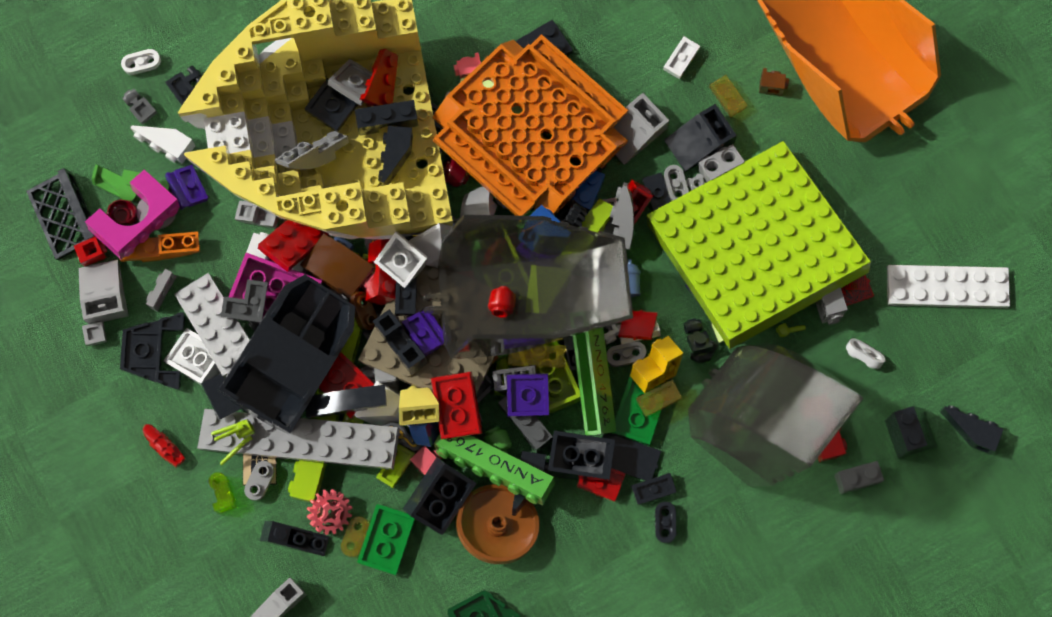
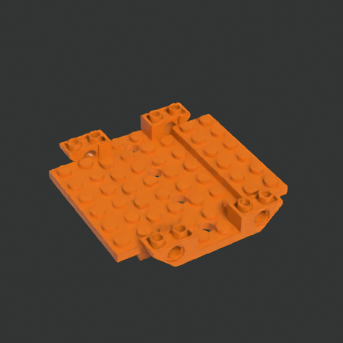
M541 34L531 45L528 44L525 48H522L515 40L500 44L445 97L433 115V119L443 127L433 138V142L520 220L533 207L536 210L541 205L546 209H550L555 216L575 196L576 189L598 167L603 168L628 143V140L613 128L628 113V110ZM490 80L494 85L491 88H486L483 86V82ZM520 106L523 111L516 114L512 111V107ZM549 132L552 137L545 140L541 137V133ZM578 158L581 164L574 166L570 163V159Z

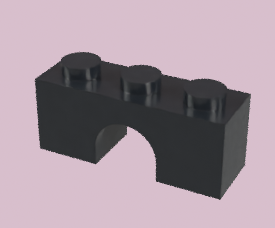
M414 100L355 109L360 136L379 133V129L386 126L409 128L418 126Z
M390 309L373 320L378 332L411 375L428 364L425 355L415 342L409 338Z

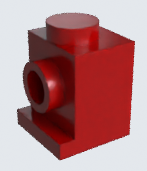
M96 236L74 245L79 261L84 267L107 258L105 252L108 249Z

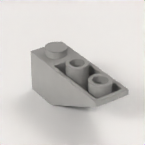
M289 578L270 595L251 617H283L307 594L294 579Z

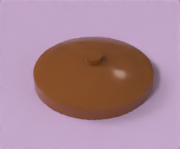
M492 484L480 487L469 494L458 511L456 527L459 539L470 554L483 562L499 565L515 562L532 549L537 539L539 518L534 505L527 501L518 514L513 516L512 507L515 494L511 493L503 485Z

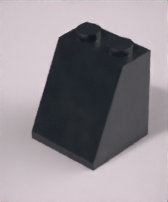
M912 406L895 411L885 420L898 459L937 447L924 408Z

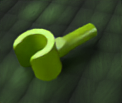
M783 323L776 328V331L780 337H785L790 333L805 330L806 327L801 325L788 328L787 324Z

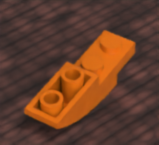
M198 232L163 234L155 238H148L144 243L137 245L131 255L125 256L120 261H158L200 252Z

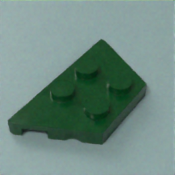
M485 589L448 609V617H521Z

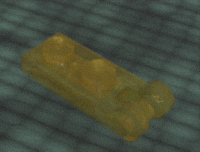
M509 344L508 365L563 368L566 365V360H564L566 346ZM550 353H555L556 359L549 360Z

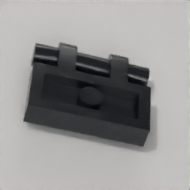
M190 66L187 69L190 73L188 76L185 77L182 72H179L165 82L181 106L194 89L191 83H198L203 76L194 66Z

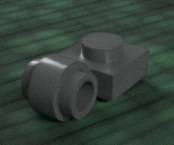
M134 88L124 93L125 96L122 99L129 107L133 105L129 110L142 125L157 114V111L145 97L140 99L141 96Z

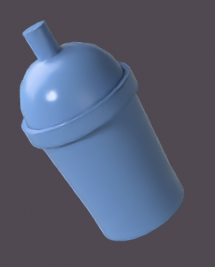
M628 259V264L623 267L621 272L625 297L641 295V271L635 264H632V259Z

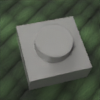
M102 321L82 326L87 347L107 342Z

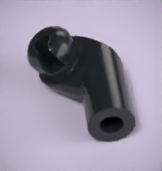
M711 341L713 351L695 356L691 352L690 358L696 363L709 362L719 345Z

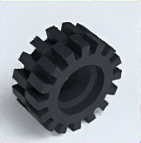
M571 200L555 217L568 226L571 231L570 236H572L574 232L578 231V227L582 226V222L585 221L587 210L575 200Z

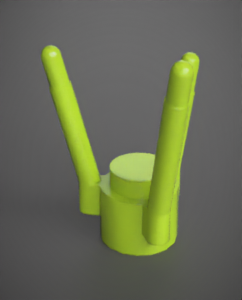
M249 419L211 432V435L223 433L215 437V441L235 433L239 439L244 438L220 462V465H224L247 442L253 440L251 435L255 433V430Z

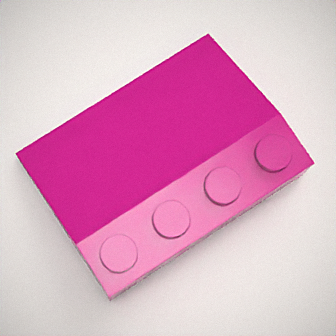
M246 252L229 297L244 299L247 279L268 282L263 312L264 317L282 288L304 274L293 269L287 272L274 262ZM309 276L322 285V280Z

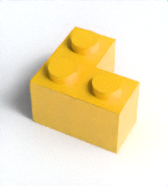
M669 336L662 340L657 339L651 346L649 356L643 360L638 359L632 365L630 377L644 393L677 374L683 352Z

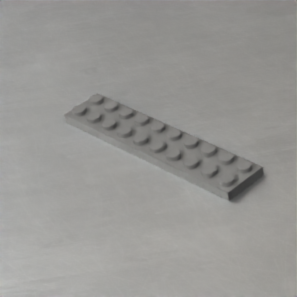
M204 409L197 447L200 450L230 453L244 438L239 439L235 433L215 441L214 438L223 433L211 435V432L249 419L255 430V433L251 435L253 440L247 442L236 454L394 470L400 431L398 427L300 418L292 432L287 434L264 423L250 413L234 412L219 420L214 410Z

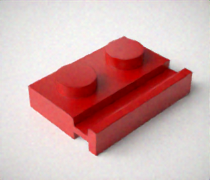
M611 468L609 481L579 479L577 487L615 502L625 473Z

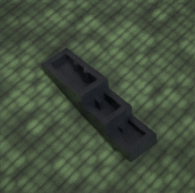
M385 385L314 395L306 407V418L348 414V412L367 410V408L387 406Z

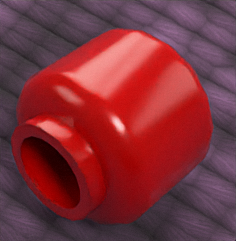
M507 286L493 289L488 303V308L492 315L506 318L512 314L516 303L515 293Z

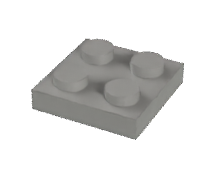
M349 59L329 79L327 85L361 106L364 102L359 100L360 96L365 93L367 88L365 84L367 79H371L373 73Z

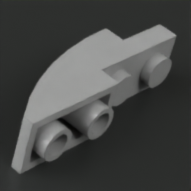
M333 131L322 139L313 142V144L308 142L298 143L296 147L276 158L275 163L288 168L302 170L320 167L336 159L335 151L349 143L348 136Z
M624 183L623 187H618L615 198L619 199L617 207H612L610 217L613 218L612 224L618 225L619 228L615 227L612 238L615 239L614 246H609L606 257L610 258L608 264L615 266L621 248L630 249L633 237L634 204L628 183Z

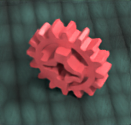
M334 489L330 491V494L323 490L322 496L317 493V500H310L313 506L307 507V510L311 512V514L307 515V518L312 520L310 525L313 528L316 527L319 533L323 530L325 535H328L329 530L336 534L337 528L343 531L342 525L349 524L346 520L347 517H352V514L348 512V510L352 509V506L347 504L349 499L344 497V494L341 492L336 493Z

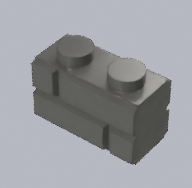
M878 461L839 471L835 474L840 494L880 484L884 481Z

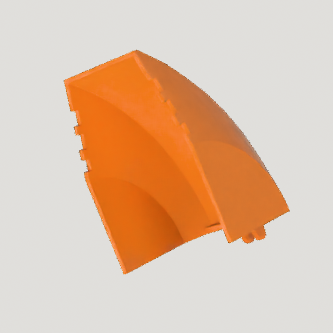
M757 0L810 97L826 119L847 141L867 142L888 126L899 135H902L905 131L901 124L897 122L898 119L908 128L914 126L913 120L907 113L928 99L941 77L935 23L905 0Z

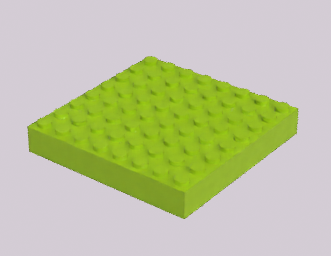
M784 141L647 214L648 227L729 349L870 271L871 261Z

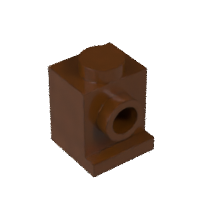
M763 68L759 93L782 96L784 89H788L789 78H786V74H781L779 71L767 72V68Z

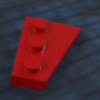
M387 49L379 50L372 67L373 74L371 79H367L365 84L367 87L364 94H361L359 100L371 106L393 103L398 64L397 54Z

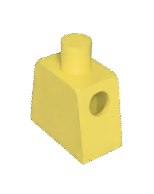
M411 386L400 391V425L439 422V403L430 388Z

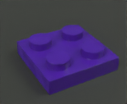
M548 373L507 374L508 416L549 415Z

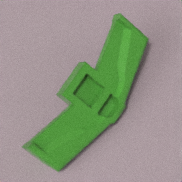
M97 164L95 165L92 174L93 185L126 201H141V198L132 191L130 181L139 172L124 169L121 177ZM158 181L169 192L171 191L167 181Z

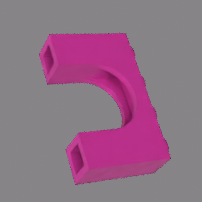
M145 170L130 181L132 191L149 206L148 213L141 222L132 226H123L114 222L101 209H98L85 221L88 230L121 260L125 256L131 255L137 245L144 243L154 230L160 229L164 221L174 216L180 208L177 198Z

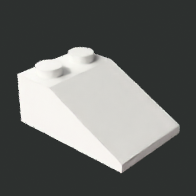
M187 328L164 359V362L200 385L221 374L199 335Z

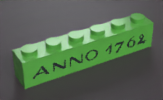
M601 310L571 313L570 318L585 435L616 432Z
M439 434L434 442L436 453L440 457L445 459L448 457L454 460L458 466L462 468L466 466L472 469L474 474L490 478V481L495 485L500 486L502 484L511 493L521 494L533 504L539 503L543 505L555 486L553 476L471 435L441 439Z

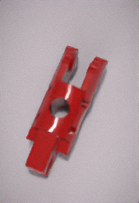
M150 424L144 425L142 430L145 438L150 442L149 445L164 460L176 468L185 461V457L177 446L163 432L160 433Z

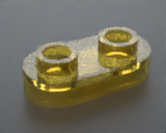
M363 517L351 519L343 537L341 550L348 557H356L360 554L369 527L368 521ZM357 523L362 524L361 530H355ZM354 543V549L349 550L347 548L348 544Z

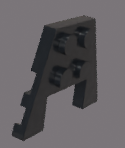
M180 312L177 315L163 317L154 322H147L123 329L120 370L169 388L180 390L181 372L161 371L163 332H184L185 313Z

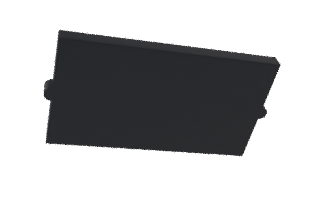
M612 433L603 434L602 438L615 440L611 468L644 481L652 479L655 469L658 468L657 462L661 450Z

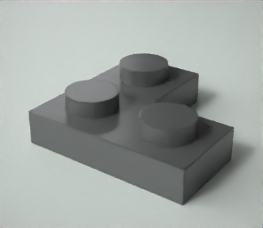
M247 279L245 298L224 297L221 317L261 323L268 282Z

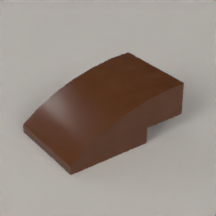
M326 234L322 235L300 264L307 273L322 280L325 285L349 299L354 292L359 291L375 269L373 265Z

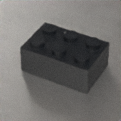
M436 457L403 510L414 519L443 536L477 483Z

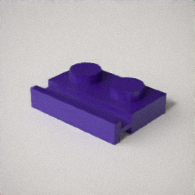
M193 165L165 174V178L175 198H177L181 210L185 207H191L208 201V196Z
M428 308L402 321V326L425 356L441 348L442 345L449 343L448 337Z

